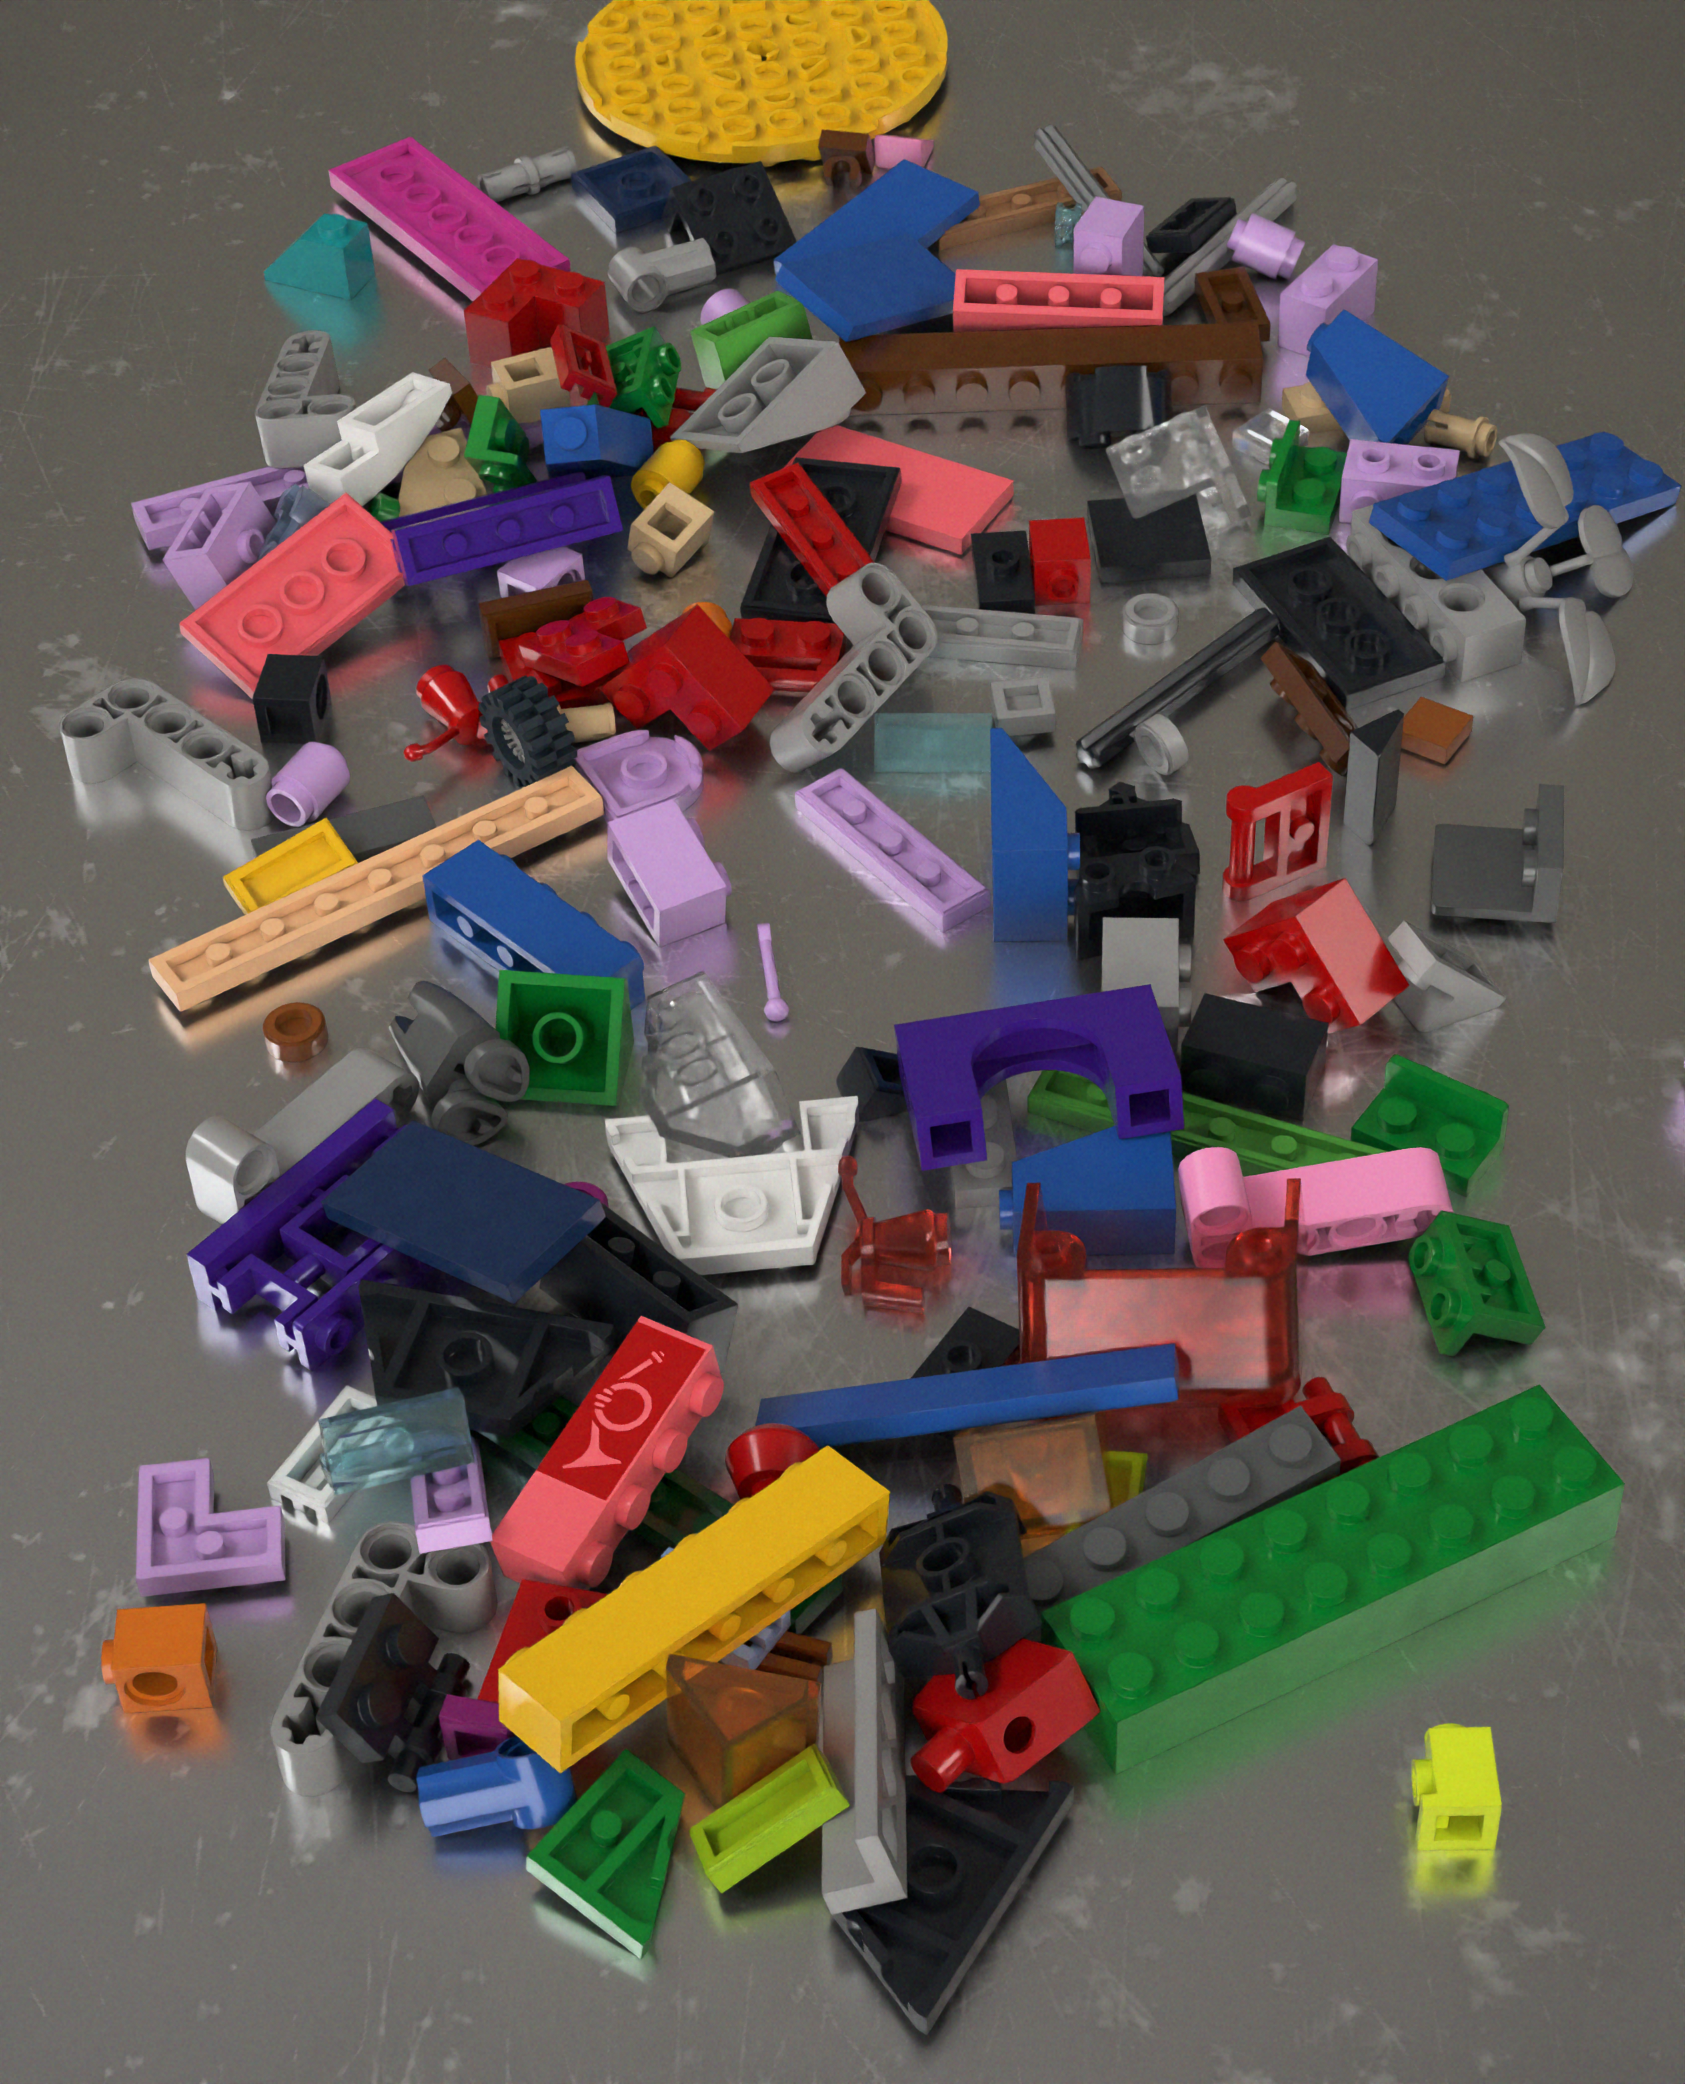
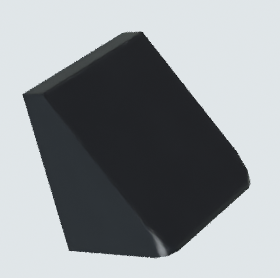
M856 1047L838 1074L836 1084L842 1097L858 1096L859 1122L907 1112L908 1109L899 1072L898 1055L875 1049Z

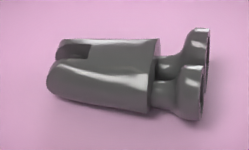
M420 981L414 985L407 998L418 1015L414 1020L403 1016H395L388 1029L410 1071L417 1077L425 1097L434 1108L431 1117L432 1128L472 1146L480 1144L498 1133L507 1123L508 1114L495 1099L513 1102L518 1101L525 1095L529 1085L530 1068L525 1054L518 1046L509 1040L500 1039V1033L469 1005L436 984Z

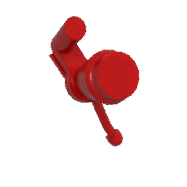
M446 664L437 665L425 672L418 681L416 687L417 696L421 700L424 711L445 725L448 730L428 744L420 746L418 743L408 745L403 754L405 759L410 762L422 760L423 755L433 753L453 738L461 745H471L481 739H485L484 734L488 733L487 729L481 726L479 717L483 716L479 711V703L481 702L478 701L468 679L463 673L455 671L452 666ZM497 674L489 680L487 689L490 693L508 684L509 681L504 674Z

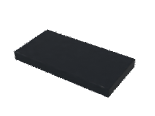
M795 457L793 464L799 463L875 562L902 483L901 469L897 467ZM771 524L740 606L741 618H765L768 620L797 622L820 621L836 624L828 612L827 597Z
M1331 537L1233 568L1232 584L1255 610L1265 607L1271 614L1276 613L1280 619L1278 624L1280 632L1278 636L1294 653L1313 664L1346 711L1445 678L1447 662L1445 663L1443 657Z

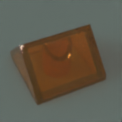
M1106 1411L963 1429L953 1438L964 1503L985 1491L1012 1499L1027 1528V1534L1020 1536L1021 1540L1063 1534L1069 1531V1529H1077L1114 1508Z
M669 1654L666 1666L668 1743L715 1810L728 1803L813 1744H816L817 1747L819 1746L821 1682Z

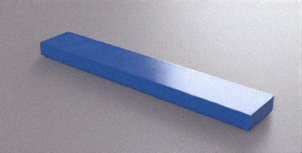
M1173 1343L763 1398L760 1402L755 1426L768 1423L789 1425L804 1432L819 1448H824L827 1445L832 1447L1174 1402L1179 1399V1362L1176 1346Z

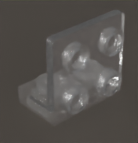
M1205 405L1190 412L1181 413L1172 420L1142 433L1130 435L1121 442L1106 449L1134 519L1145 516L1202 490L1206 491L1212 508L1223 504L1231 524L1251 516L1234 470Z

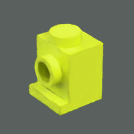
M1446 1723L1429 1728L1424 1735L1425 1759H1413L1411 1769L1413 1801L1415 1806H1420L1416 1830L1417 1850L1495 1849L1502 1803L1491 1727H1464L1459 1724Z

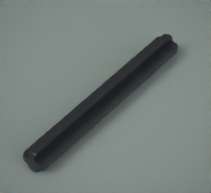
M1265 607L1256 609L1076 742L1078 752L1075 756L1080 763H1085L1090 769L1101 767L1136 741V727L1155 714H1161L1165 717L1170 716L1278 636L1280 632L1278 628L1280 623L1278 615L1276 613L1271 614Z

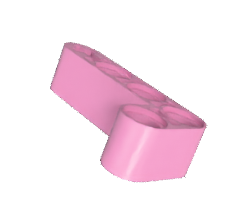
M1210 1147L1187 1155L1180 1162L1178 1168L1181 1206L1193 1261L1198 1268L1207 1271H1225L1416 1238L1425 1232L1441 1210L1454 1213L1438 1153L1423 1147L1390 1151L1247 1177L1242 1175L1240 1161L1236 1152L1229 1148Z

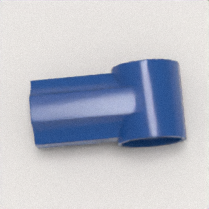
M516 1735L500 1743L494 1752L419 1767L416 1777L422 1819L425 1828L429 1829L432 1837L512 1820L514 1826L520 1829L544 1828L556 1824L578 1801L570 1768L560 1774Z

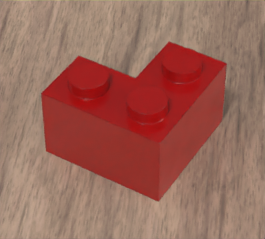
M517 258L464 310L470 363L491 368V362L537 351L540 348L552 347L550 339L558 325L567 326L601 342L610 334L604 281L582 276L577 272H567L541 265L533 260Z
M698 604L633 646L627 653L630 663L611 672L599 687L603 694L615 705L616 709L637 730L671 709L691 734L708 751L742 732L775 690Z
M1346 878L1273 901L1223 939L1234 957L1237 970L1248 980L1254 992L1291 982L1302 999L1304 1010L1309 1018L1329 1023L1328 1034L1363 1024L1410 986Z

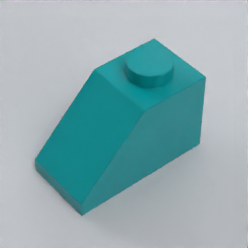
M324 213L264 271L265 280L352 300L375 275L368 223L348 219L339 214Z

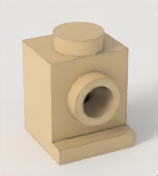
M552 347L491 362L493 384L486 386L487 396L500 398L518 424L533 423L541 420V409L571 407L570 392L560 387Z
M669 482L631 524L627 549L631 551L634 563L648 574L654 575L661 571L672 579L699 548L703 549L709 543L714 511Z

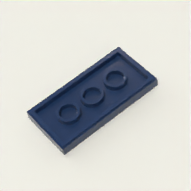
M414 1120L321 1201L328 1219L513 1304L606 1217L600 1199Z

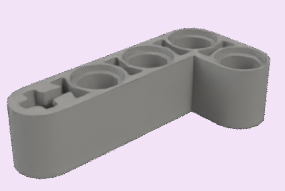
M305 331L294 334L284 342L256 407L255 416L266 464L270 467H303L304 464L342 440L337 421L356 409L353 397L337 394L340 383L330 335L327 332Z
M869 563L833 586L827 594L826 604L831 618L854 646L773 730L770 738L772 755L785 770L793 773L803 772L840 750L925 660L937 644V631L930 616L896 575L882 564Z
M134 677L116 682L69 711L62 717L59 723L71 775L80 782L92 784L104 782L138 762L233 828L245 831L257 830L269 825L276 818L269 809L266 795L272 788V779L269 764L265 757L152 681Z
M359 1047L345 1055L253 1134L219 1115L204 1120L194 1130L186 1148V1163L196 1204L200 1212L222 1225L375 1098L394 1109L396 1124H399L409 1114L416 1102L419 1093L417 1077L371 1050Z
M388 1521L373 1526L363 1534L272 1718L270 1726L272 1741L283 1782L290 1791L301 1796L312 1797L330 1792L339 1786L345 1778L355 1757L315 1717L373 1597L394 1593L426 1626L454 1633L477 1631L492 1620L496 1614L498 1601L488 1550L481 1543L419 1554L415 1525Z

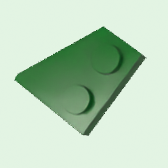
M625 1749L530 1851L526 1858V1870L642 1959L649 1951L681 1818L685 1793L629 1750Z

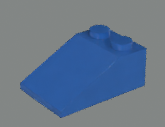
M990 728L994 942L1068 941V916H1074V890L1079 879H1068V870L1080 869V834L1067 833L1066 806L1003 728Z

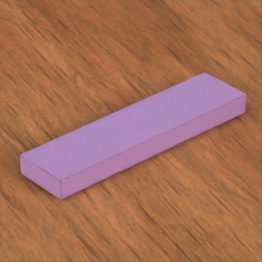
M842 767L795 792L796 809L942 933L990 907V890Z

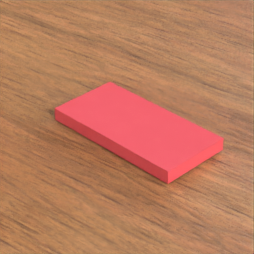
M838 425L818 431L783 467L793 465L795 457L900 468L902 483L886 531L960 555L971 545V534L981 533L1014 496V480Z
M344 493L179 623L181 634L252 698L268 654L318 656L405 586L403 574L398 572L390 539H393V535L349 494Z

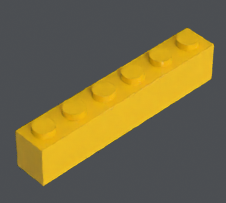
M829 1445L804 1462L792 1464L783 1472L779 1479L751 1498L746 1497L739 1500L726 1515L698 1534L693 1533L683 1538L673 1551L645 1570H639L630 1574L617 1589L589 1608H583L574 1612L561 1627L532 1647H525L515 1652L505 1665L498 1669L499 1721L561 1774L775 1622L788 1610L796 1607L883 1545L887 1536L890 1491Z

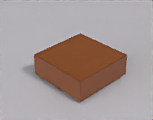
M1420 697L1404 716L1401 748L1446 764L1472 732L1474 716Z

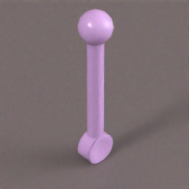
M757 924L758 942L769 999L765 1005L764 1012L769 1020L780 1022L788 1016L789 1007L786 1001L781 999L770 924Z

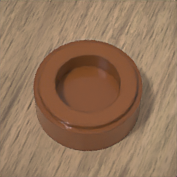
M295 1002L282 1005L270 1012L263 1023V1034L267 1050L273 1057L281 1061L301 1062L318 1055L328 1042V1031L324 1014L319 1008L308 1003Z

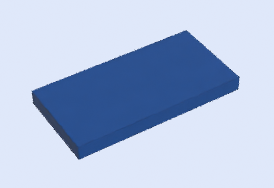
M903 159L773 260L775 274L777 275L781 264L905 234L912 236L927 249L941 238L946 230L960 223L980 207L979 192Z
M909 234L781 264L775 278L779 285L845 342L953 313L956 274Z

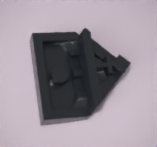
M1118 782L1109 788V800L1100 806L1080 807L1075 811V833L1080 834V867L1090 859H1105L1115 854L1141 852L1150 846H1160L1171 850L1175 854L1176 863L1185 867L1191 875L1200 874V852L1190 825L1182 822L1181 800L1173 798L1147 801L1137 797L1135 786ZM1076 870L1077 878L1079 879V870Z

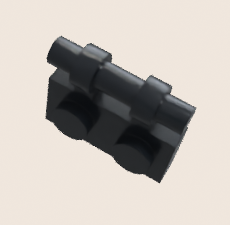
M394 1593L372 1598L315 1718L362 1763L384 1760L388 1752L396 1760L389 1774L388 1782L400 1791L413 1792L417 1787L416 1777L419 1767L435 1764L442 1750V1743L438 1739L442 1732L439 1714L447 1694L465 1697L467 1694L463 1682L470 1669V1663L458 1654L447 1653L443 1656L436 1670L429 1663V1660L439 1638ZM412 1697L421 1705L413 1724L404 1717Z

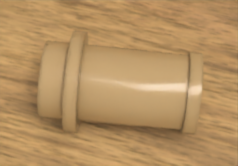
M1434 409L1430 413L1427 420L1434 422L1438 428L1425 425L1424 441L1426 443H1434L1465 451L1469 458L1476 460L1479 456L1488 457L1493 451L1497 439L1496 425L1489 424L1488 418L1479 417L1475 421L1444 413L1438 409Z
M611 702L604 703V705L561 709L560 705H558L557 710L560 715L565 713L569 723L565 724L567 730L572 731L575 741L572 743L603 740L615 736L616 724Z

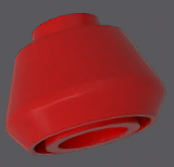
M778 1423L761 1424L749 1428L728 1446L725 1454V1465L741 1500L746 1497L751 1498L779 1479L789 1466L797 1462H804L820 1451V1449L804 1432L795 1427Z

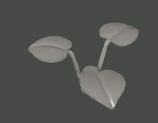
M1533 433L1515 434L1500 440L1498 444L1511 459L1526 502L1533 516L1543 528L1517 551L1506 554L1504 556L1506 563L1487 569L1484 573L1515 607L1520 606L1523 612L1534 608L1559 609L1560 629L1569 664L1576 706L1588 702L1611 682L1616 667L1612 642L1599 614L1594 611L1586 612L1582 599L1573 597H1542L1545 591L1552 587V577L1589 564L1595 585L1600 593L1611 598L1619 597L1629 592L1634 579L1633 567L1626 550L1622 547V538L1615 520L1604 507L1599 505H1592L1583 509L1579 516L1578 531L1586 552L1585 555L1550 567L1544 559L1540 557L1534 559L1529 556L1533 550L1568 521L1569 515L1565 506L1572 502L1574 491L1566 462L1558 448L1551 441Z

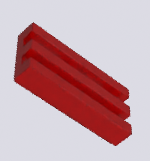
M558 325L550 342L560 387L571 392L576 383L580 397L590 400L593 393L596 392L599 405L609 408L617 391L605 343L567 326Z

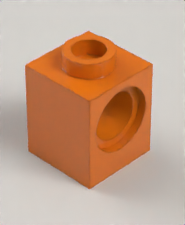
M206 1603L117 1609L114 1639L103 1641L101 1665L105 1684H115L123 1712L136 1713L213 1707L217 1643Z

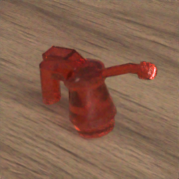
M843 1156L838 1163V1174L842 1176V1188L858 1223L853 1243L841 1255V1286L844 1296L852 1295V1266L861 1257L863 1306L925 1314L923 1287L878 1281L879 1265L932 1272L937 1267L951 1266L952 1232L949 1213H935L930 1209H924L881 1221H876L875 1217H868L853 1184V1176L857 1175L858 1172L857 1161L852 1156Z

